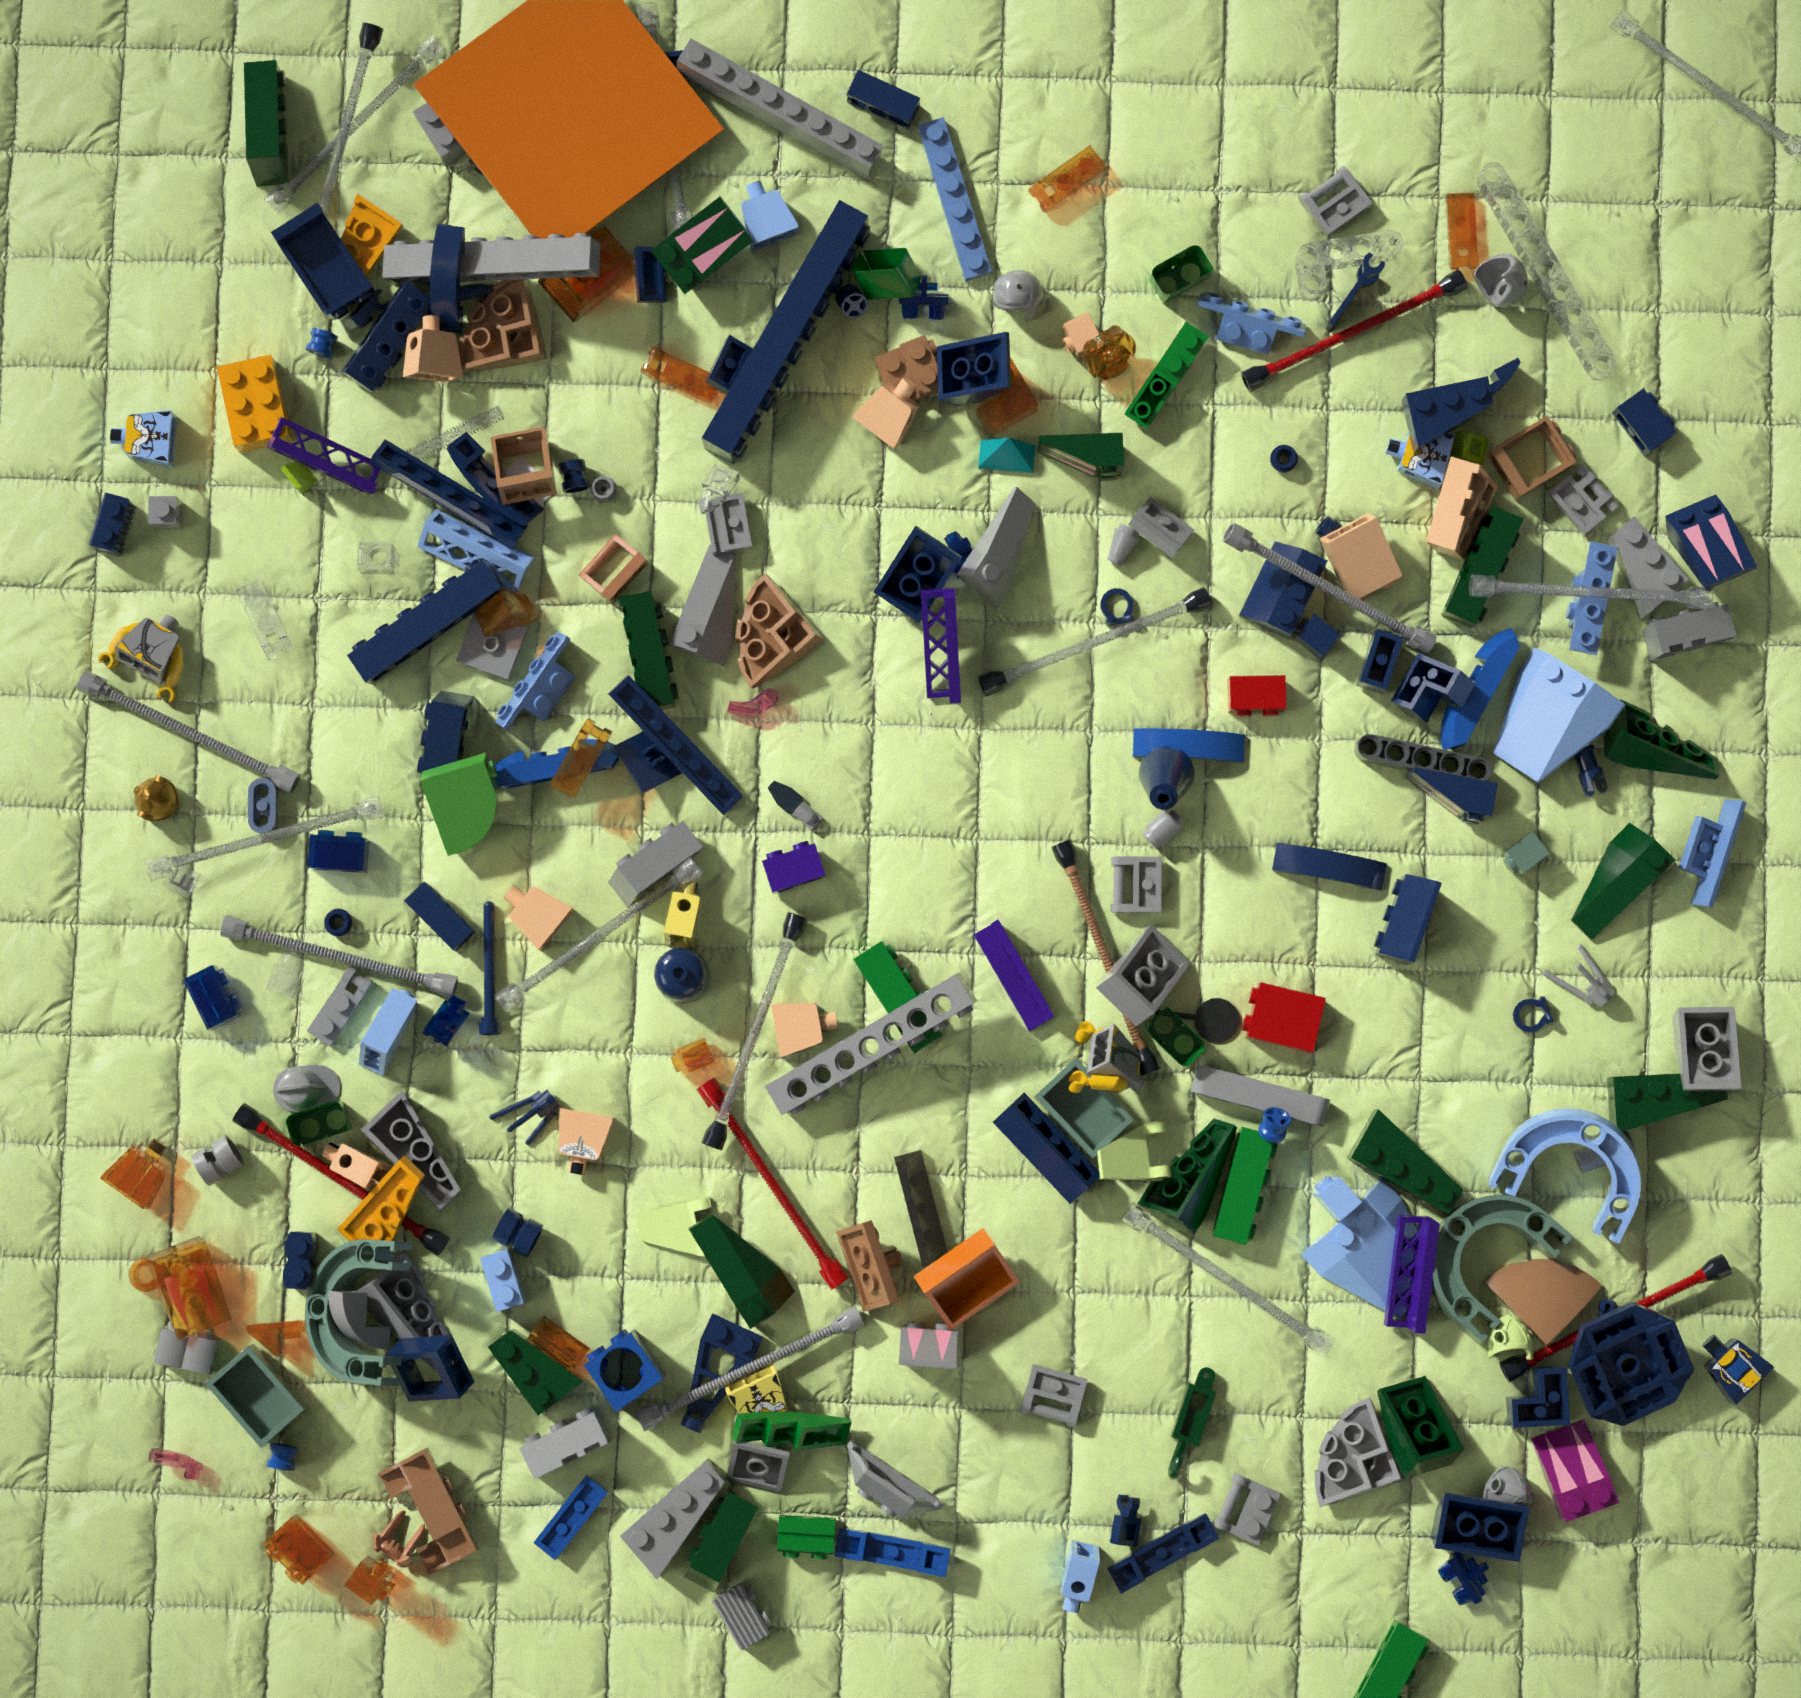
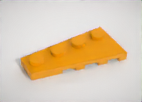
M358 193L356 194L354 206L346 220L341 240L366 278L384 255V245H391L403 228V224Z
M404 1155L337 1230L349 1242L358 1239L393 1241L425 1174Z

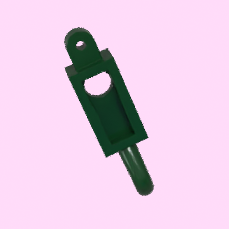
M1209 1367L1199 1370L1194 1384H1187L1170 1437L1178 1439L1168 1468V1476L1172 1480L1178 1477L1189 1445L1192 1444L1199 1447L1216 1396V1392L1211 1391L1215 1373ZM1205 1373H1208V1378L1204 1377ZM1194 1393L1204 1395L1206 1402L1202 1409L1196 1410L1190 1405V1399Z

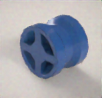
M312 328L310 332L312 338L307 343L305 350L317 356L331 359L333 355L332 346L337 343L338 336L326 330Z
M1267 1108L1263 1114V1121L1258 1128L1259 1135L1269 1142H1282L1286 1137V1129L1291 1123V1117L1281 1108Z
M270 1443L269 1449L272 1453L271 1458L267 1460L266 1466L274 1469L294 1471L295 1463L293 1459L294 1455L298 1453V1447L288 1444Z

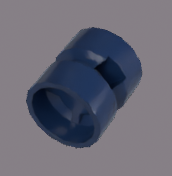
M508 1207L495 1229L492 1240L504 1246L512 1244L513 1251L527 1258L533 1250L544 1225L531 1218L523 1221L522 1214Z

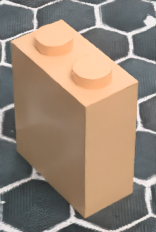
M1369 513L1320 538L1343 591L1348 592L1361 601L1371 597L1372 592L1379 588L1391 587L1396 583V579L1403 576L1377 518Z

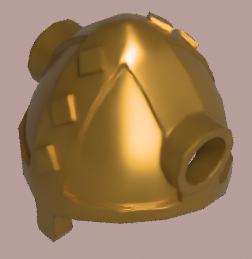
M159 775L145 780L136 786L133 791L135 806L138 810L137 816L150 822L165 820L180 809L178 791L174 784Z

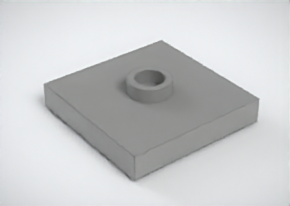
M477 610L473 613L456 662L509 681L528 629Z

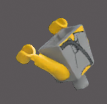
M165 615L159 624L150 618H144L140 623L135 622L122 627L108 646L109 651L101 653L98 656L99 663H104L109 656L110 663L107 665V669L116 668L120 661L160 685L164 681L166 685L158 690L157 696L159 699H162L163 692L167 689L171 693L169 702H172L177 696L176 690L173 687L178 684L183 669V649L179 645L180 637L174 633L179 626V622L174 617Z
M1084 1021L1079 1025L1075 1035V1039L1078 1042L1087 1043L1090 1037H1092L1087 1073L1091 1078L1087 1077L1080 1070L1075 1071L1069 1078V1081H1074L1069 1086V1090L1073 1093H1079L1084 1086H1090V1089L1108 1090L1113 1093H1120L1128 1088H1131L1134 1092L1139 1091L1145 1085V1079L1139 1074L1141 1056L1119 1028L1113 1024L1105 1029L1099 1028L1096 1030L1088 1021Z

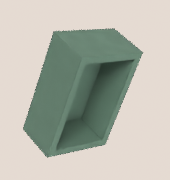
M1075 1058L1038 1092L1034 1098L1085 1153L1093 1159L1097 1155L1098 1150L1107 1146L1134 1119L1107 1090L1090 1089V1086H1084L1079 1093H1073L1069 1090V1086L1074 1082L1069 1081V1078L1075 1071L1080 1070L1087 1077L1091 1078L1087 1073V1069Z
M255 1344L248 1345L205 1383L260 1448L267 1446L309 1408Z

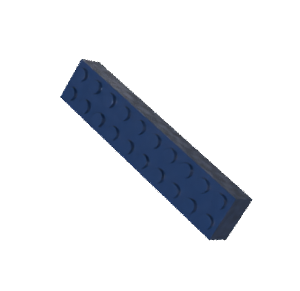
M841 200L838 201L703 434L702 442L704 449L732 465L736 459L741 460L748 449V445H746L750 435L755 436L762 424L760 418L763 412L768 413L776 400L773 396L777 388L782 389L789 378V374H787L791 364L795 366L800 360L803 353L801 351L803 343L805 341L810 342L816 331L814 326L818 317L823 319L830 307L828 303L832 293L836 295L844 282L842 280L843 274L846 270L851 271L857 259L855 255L859 246L864 248L871 235L869 233L871 226H869L868 215Z

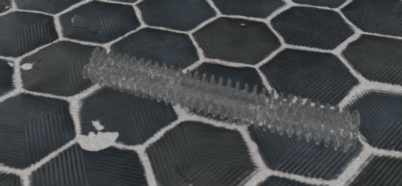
M496 405L495 408L493 406V410L489 408L490 412L489 410H486L487 413L483 411L484 415L480 413L481 415L477 414V417L474 416V419L471 417V420L468 419V422L465 420V424L464 422H462V425L459 423V427L455 425L456 428L453 426V430L449 428L450 432L446 430L447 433L443 431V434L440 433V436L437 434V437L434 436V439L431 437V440L428 439V442L424 440L425 444L421 442L422 445L418 443L419 447L415 445L416 448L412 446V449L409 448V451L406 449V452L421 460L420 458H427V455L430 456V454L433 455V452H439V449L442 450V447L445 449V446H448V444L465 432L473 435V432H479V429L482 430V427L485 429V426L488 427V424L491 426V422L495 424V422L498 423V420H504V415L500 407Z

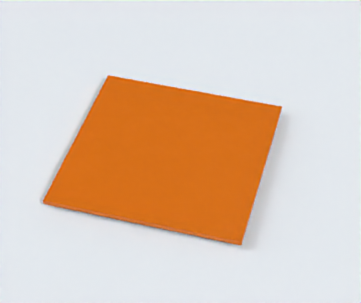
M527 0L413 84L531 235L539 237V239L548 238L550 234H560L566 238L574 237L576 233L589 232L724 131L718 120L623 0Z

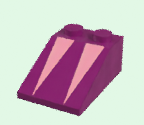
M1584 1419L1530 1438L1561 1520L1569 1522L1619 1503L1609 1473Z

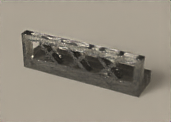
M921 1150L896 1156L894 1159L922 1267L932 1264L948 1253L923 1155Z

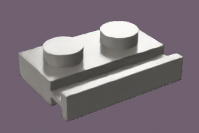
M743 493L715 497L709 500L703 499L713 555L751 549L752 542Z
M1152 497L1146 501L1128 524L1172 558L1194 531L1192 527Z

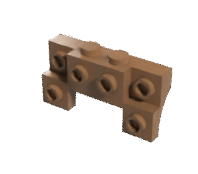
M428 1447L377 1473L381 1477L390 1499L406 1490L409 1491L433 1541L416 1549L417 1554L419 1553L427 1569L428 1575L479 1550L466 1524V1517L469 1516L466 1507L462 1501L457 1502L453 1494L456 1491L453 1481L449 1475L445 1477L443 1472H440Z

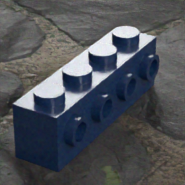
M408 281L402 282L341 373L367 392H373L374 389L379 390L387 379L384 374L390 366L394 368L403 355L400 351L405 343H407L408 335L416 331L415 329L420 321L423 322L422 317L431 315L430 297Z
M1025 1092L993 1121L996 1127L1069 1204L1100 1177L1099 1170Z

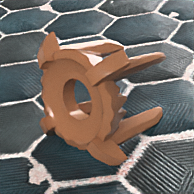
M405 1510L397 1513L380 1535L377 1533L373 1535L374 1549L378 1553L382 1550L386 1555L396 1560V1565L402 1568L413 1564L411 1562L413 1560L411 1555L425 1532V1524H422L403 1549L399 1547V1543L395 1545V1540H390L405 1517Z

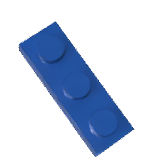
M586 1474L533 1543L556 1560L609 1491Z

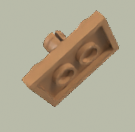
M872 1220L837 1231L836 1233L863 1312L898 1302L897 1286L889 1272V1269L901 1266L902 1258L900 1252H896L897 1248L894 1245L888 1246L885 1249L881 1248L879 1233L874 1227Z

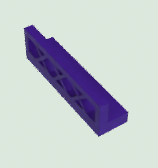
M279 418L268 443V449L363 493H374L377 486L375 480L380 469L369 463L370 458L285 418ZM283 426L293 429L298 441L288 443L280 439L279 435ZM300 433H302V434H304V435H306V436H308V437L305 438V439H302ZM311 439L319 441L323 453L314 455L306 451L303 442ZM325 445L330 446L334 449L327 451ZM336 451L344 453L348 465L340 467L332 463L329 454ZM351 457H353V458H355V459H357V460H359V461H356V462L353 463L352 460H351ZM364 462L374 468L369 479L357 475L354 466Z
M954 588L921 590L927 698L949 697L950 704L961 703ZM944 597V606L937 614L927 607V598ZM943 613L945 615V621L940 618ZM928 614H929L931 617H933L929 622H928ZM936 621L945 627V633L938 640L929 634V628ZM945 639H946V647H945L944 645H942V642H943ZM929 640L934 643V645L931 648ZM937 648H940L947 654V659L940 666L930 659V655ZM946 666L948 669V674L943 670ZM931 667H933V668L935 669V671L933 672L932 675H931ZM939 673L948 680L949 689L932 690V681Z
M997 919L986 928L973 934L1028 1031L1054 1018L1055 1016L1000 921Z
M1398 1215L1384 1325L1386 1327L1409 1328L1414 1333H1426L1440 1223L1429 1216ZM1405 1223H1418L1417 1233L1408 1240L1404 1235ZM1410 1248L1414 1253V1259L1409 1265L1404 1267L1400 1262L1401 1255ZM1407 1276L1411 1281L1410 1288L1401 1295L1397 1290V1284L1403 1277ZM1403 1303L1407 1308L1406 1320L1393 1319L1394 1309Z

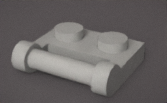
M1345 166L1336 170L1334 176L1310 193L1305 192L1298 197L1301 205L1310 213L1327 237L1373 204ZM1341 183L1348 187L1321 207L1316 205L1315 202Z
M1111 857V866H1114L1111 913H1161L1162 857ZM1125 866H1133V904H1125Z
M1033 1364L1020 1414L1028 1416L1031 1413L1064 1422L1067 1427L1075 1428L1088 1379ZM1035 1394L1072 1404L1070 1412L1032 1402L1033 1396Z
M1234 1472L1231 1481H1233L1218 1518H1214L1212 1525L1259 1546L1281 1493ZM1244 1486L1249 1488L1250 1491L1237 1522L1233 1525L1228 1521Z

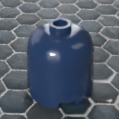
M678 947L668 950L660 956L655 965L654 979L656 986L665 998L674 1003L687 1004L696 1001L705 993L710 983L711 973L708 963L699 953L688 948Z

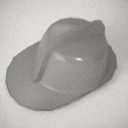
M298 1066L285 1069L277 1076L273 1086V1094L280 1107L287 1111L298 1112L336 1101L340 1094L341 1085L336 1073L326 1066Z

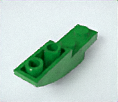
M1185 322L1124 415L1145 429H1148L1187 373L1209 336L1188 322Z

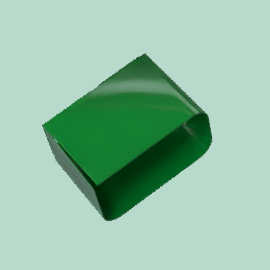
M1192 245L1155 266L1149 281L1164 304L1208 279L1214 268L1202 248L1198 245ZM1188 263H1193L1200 269L1199 278L1193 282H1187L1181 276L1182 267ZM1163 277H1171L1176 282L1175 292L1172 294L1163 293L1157 284L1158 281Z
M907 248L864 250L863 253L867 262L862 252H860L852 270L867 300L913 297L921 281V276Z
M1164 1006L1145 1026L1149 1035L1181 1066L1192 1064L1205 1049L1203 1040L1167 1006ZM1160 1015H1168L1174 1021V1028L1168 1034H1160L1154 1027V1022ZM1186 1034L1193 1039L1194 1047L1191 1052L1181 1054L1176 1051L1174 1041L1179 1035Z
M331 1101L291 1114L286 1119L290 1139L296 1146H302L301 1143L306 1145L324 1139L326 1135L331 1137L352 1130L344 1102ZM333 1110L343 1112L346 1123L341 1129L335 1130L328 1126L326 1118L329 1112ZM312 1118L319 1124V1132L313 1138H306L300 1133V1124L305 1119Z

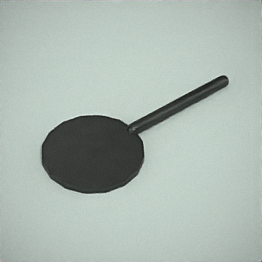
M1211 998L1203 1002L1197 1009L1196 1014L1174 1012L1179 1018L1195 1020V1026L1199 1034L1212 1042H1223L1231 1038L1239 1026V1014L1235 1006L1222 998Z

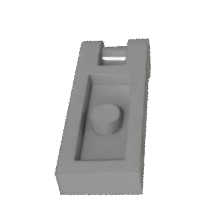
M349 966L344 972L341 980L307 1029V1032L332 1047L374 982L367 976L363 978L357 974L358 970L352 966ZM350 983L358 987L355 994L347 990Z

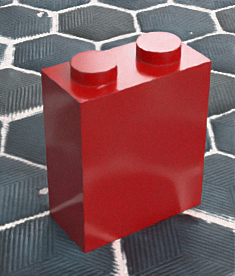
M1259 982L1257 983V988L1252 987L1248 1003L1253 1005L1250 1015L1245 1014L1242 1030L1246 1031L1245 1038L1313 1053L1326 998Z

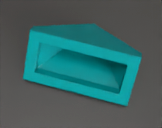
M1010 437L981 440L978 469L1033 473L1036 445Z

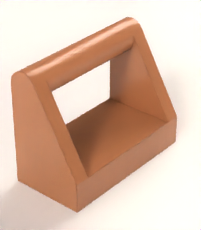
M615 534L578 575L612 605L648 565V562L638 551ZM621 546L633 558L604 589L591 576Z

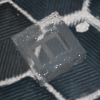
M175 861L162 885L188 899L201 874Z

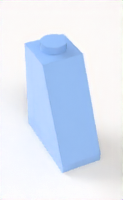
M391 989L361 1041L358 1065L384 1076L416 1012L417 999L405 990Z

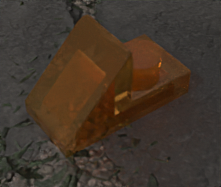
M305 1320L251 1324L247 1325L246 1329L251 1336L274 1356L279 1357L282 1355L280 1334H283L284 1339L301 1338L300 1332H305L306 1326Z

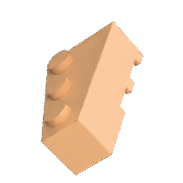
M1454 457L1450 458L1426 540L1438 553L1465 560L1498 488V485L1480 465Z

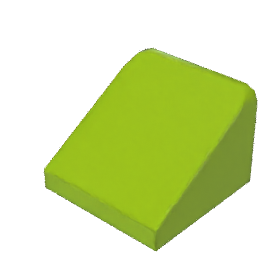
M1469 430L1457 431L1450 457L1483 465L1489 438Z
M299 462L289 463L281 467L283 473L299 493H305L317 483V479L307 466Z

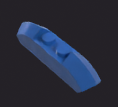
M1511 628L1490 638L1475 655L1482 663L1481 666L1477 664L1469 676L1475 683V686L1462 708L1448 705L1444 712L1441 723V744L1443 750L1462 747L1467 743L1520 647L1517 636Z
M597 739L578 740V750H574V746L557 749V754L547 755V752L530 754L531 759H526L524 751L513 753L495 764L498 776L495 778L497 785L506 790L610 770L615 767L620 757L613 743Z

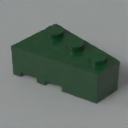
M516 1329L508 1331L488 1346L489 1350L538 1416L587 1380Z

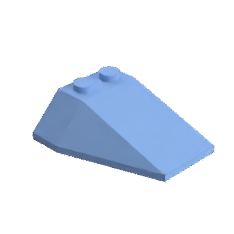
M1534 647L1518 670L1493 754L1540 783L1608 730L1625 704L1594 681L1554 656Z
M1382 1178L1362 1196V1203L1342 1221H1339L1324 1236H1320L1301 1256L1321 1277L1385 1311L1398 1215H1409L1401 1197ZM1405 1223L1404 1235L1409 1240L1417 1233L1413 1223ZM1410 1248L1401 1255L1400 1262L1404 1267L1409 1265L1414 1259V1253ZM1407 1276L1403 1277L1397 1284V1290L1401 1295L1410 1288L1411 1281ZM1401 1303L1394 1309L1393 1316L1399 1319L1407 1311L1406 1306Z

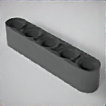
M1374 734L1362 736L1354 746V753L1359 760L1404 771H1410L1414 767L1477 779L1472 776L1471 767L1472 765H1479L1484 771L1483 777L1479 780L1484 781L1488 780L1492 773L1490 763L1480 757ZM1362 742H1371L1375 747L1374 754H1365L1361 749ZM1391 747L1401 750V760L1394 761L1390 758L1389 749ZM1418 753H1424L1428 756L1429 764L1427 767H1422L1417 763L1416 756ZM1445 759H1451L1455 762L1456 771L1454 773H1449L1444 769L1443 762Z

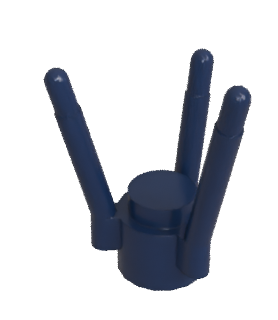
M545 1090L543 1093L537 1091L532 1096L491 1114L489 1118L494 1120L532 1103L533 1109L507 1128V1132H512L534 1115L538 1114L540 1118L546 1115L525 1141L526 1145H530L549 1121L557 1116L555 1110L560 1106L548 1090Z

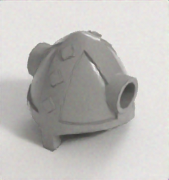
M1501 1465L1487 1481L1483 1491V1499L1529 1505L1533 1502L1534 1492L1529 1489L1525 1476L1518 1469ZM1499 1482V1487L1496 1490L1495 1485Z

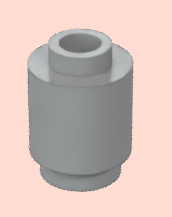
M1173 809L1170 812L1162 810L1145 826L1146 830L1142 834L1156 849L1161 846L1165 847L1183 830L1180 825L1183 819Z

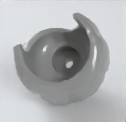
M1498 254L1488 258L1478 265L1473 275L1482 295L1496 307L1505 308L1517 303L1528 289L1526 269L1522 262L1511 254Z
M1012 270L1005 275H1001L995 281L993 286L994 306H998L1006 311L1023 310L1027 313L1025 321L1033 318L1043 302V289L1035 275L1028 271Z

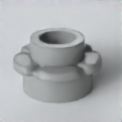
M604 475L598 476L590 485V493L594 495V499L598 502L611 501L617 493L615 490L617 487L616 482ZM606 487V491L602 492L601 488Z

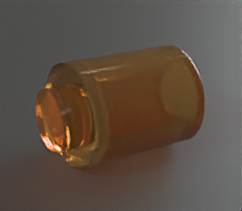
M705 1037L674 1049L675 1056L670 1057L676 1072L682 1071L684 1076L715 1063Z

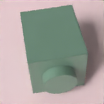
M1533 831L1502 853L1505 857L1503 860L1505 866L1511 873L1514 874L1516 872L1519 876L1550 854Z

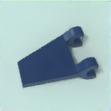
M1369 252L1365 255L1362 265L1356 273V284L1326 327V330L1329 332L1358 292L1364 287L1374 285L1378 280L1385 263L1381 261L1378 267H1371L1369 261L1373 256L1372 253Z

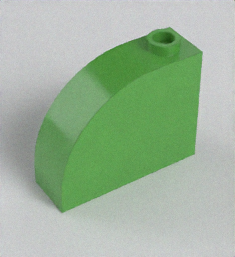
M487 753L422 772L420 783L448 856L463 852L476 845L487 834L493 823L498 805V785L495 778L498 776L495 762L493 760L489 761Z

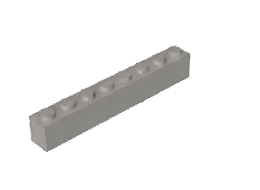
M691 38L677 60L676 68L686 79L866 179L870 176L881 156L882 144Z
M576 233L574 237L566 238L564 235L550 234L548 238L543 239L533 235L522 236V239L513 240V238L507 236L497 237L496 241H487V239L480 237L471 238V242H465V254L461 257L460 282L599 276L600 243L587 233ZM420 240V244H411L408 241H395L394 245H384L383 278L392 284H401L407 281L410 284L430 283L434 241Z

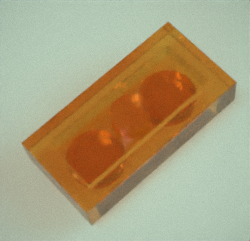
M543 1316L527 1338L528 1341L572 1372L590 1349L545 1316Z

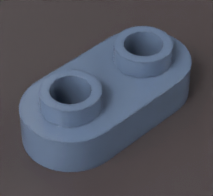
M258 778L248 788V824L253 831L259 834H268L276 828L278 822V790L269 779ZM263 788L268 789V795L265 798H261L259 795L260 790ZM262 816H267L268 823L263 826L260 825L259 819Z

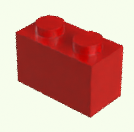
M1286 675L1230 676L1228 678V713H1235V717H1251L1252 712H1263V717H1277L1279 712L1285 711Z

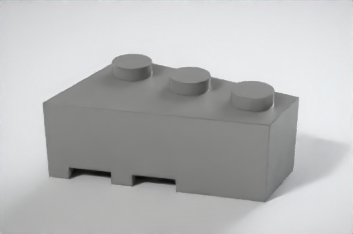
M1718 602L1704 605L1700 611L1692 612L1691 609L1675 613L1674 617L1665 619V616L1649 620V625L1642 629L1651 661L1725 642L1737 636L1728 604L1719 606Z

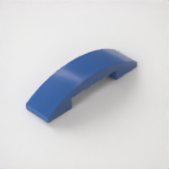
M1137 728L1134 729L1132 757H1145L1147 753L1155 748L1168 746L1171 749L1185 752L1190 759L1243 763L1245 734L1191 729Z
M839 1528L834 1556L946 1577L951 1548L897 1536Z

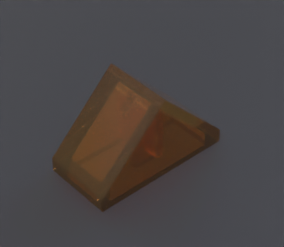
M503 590L475 611V616L484 637L537 621L536 614L527 595Z

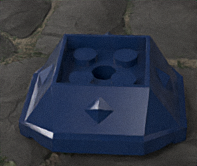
M1632 1301L1580 1325L1568 1364L1590 1417L1621 1426L1630 1424L1675 1403L1687 1379L1694 1372V1367L1675 1321L1671 1317ZM1630 1358L1627 1365L1621 1366L1625 1359Z

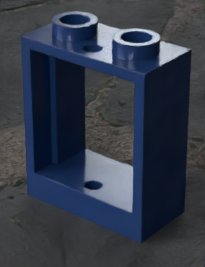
M452 1335L401 1338L385 1355L402 1357L401 1366H390L394 1374L400 1376L399 1384L408 1402L460 1399L475 1382ZM431 1358L441 1380L424 1381L414 1359Z

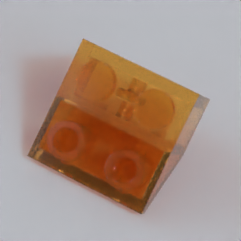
M297 1514L287 1520L263 1543L267 1548L265 1550L266 1555L273 1562L277 1563L279 1561L286 1568L284 1572L294 1583L299 1581L302 1585L312 1579L336 1555Z

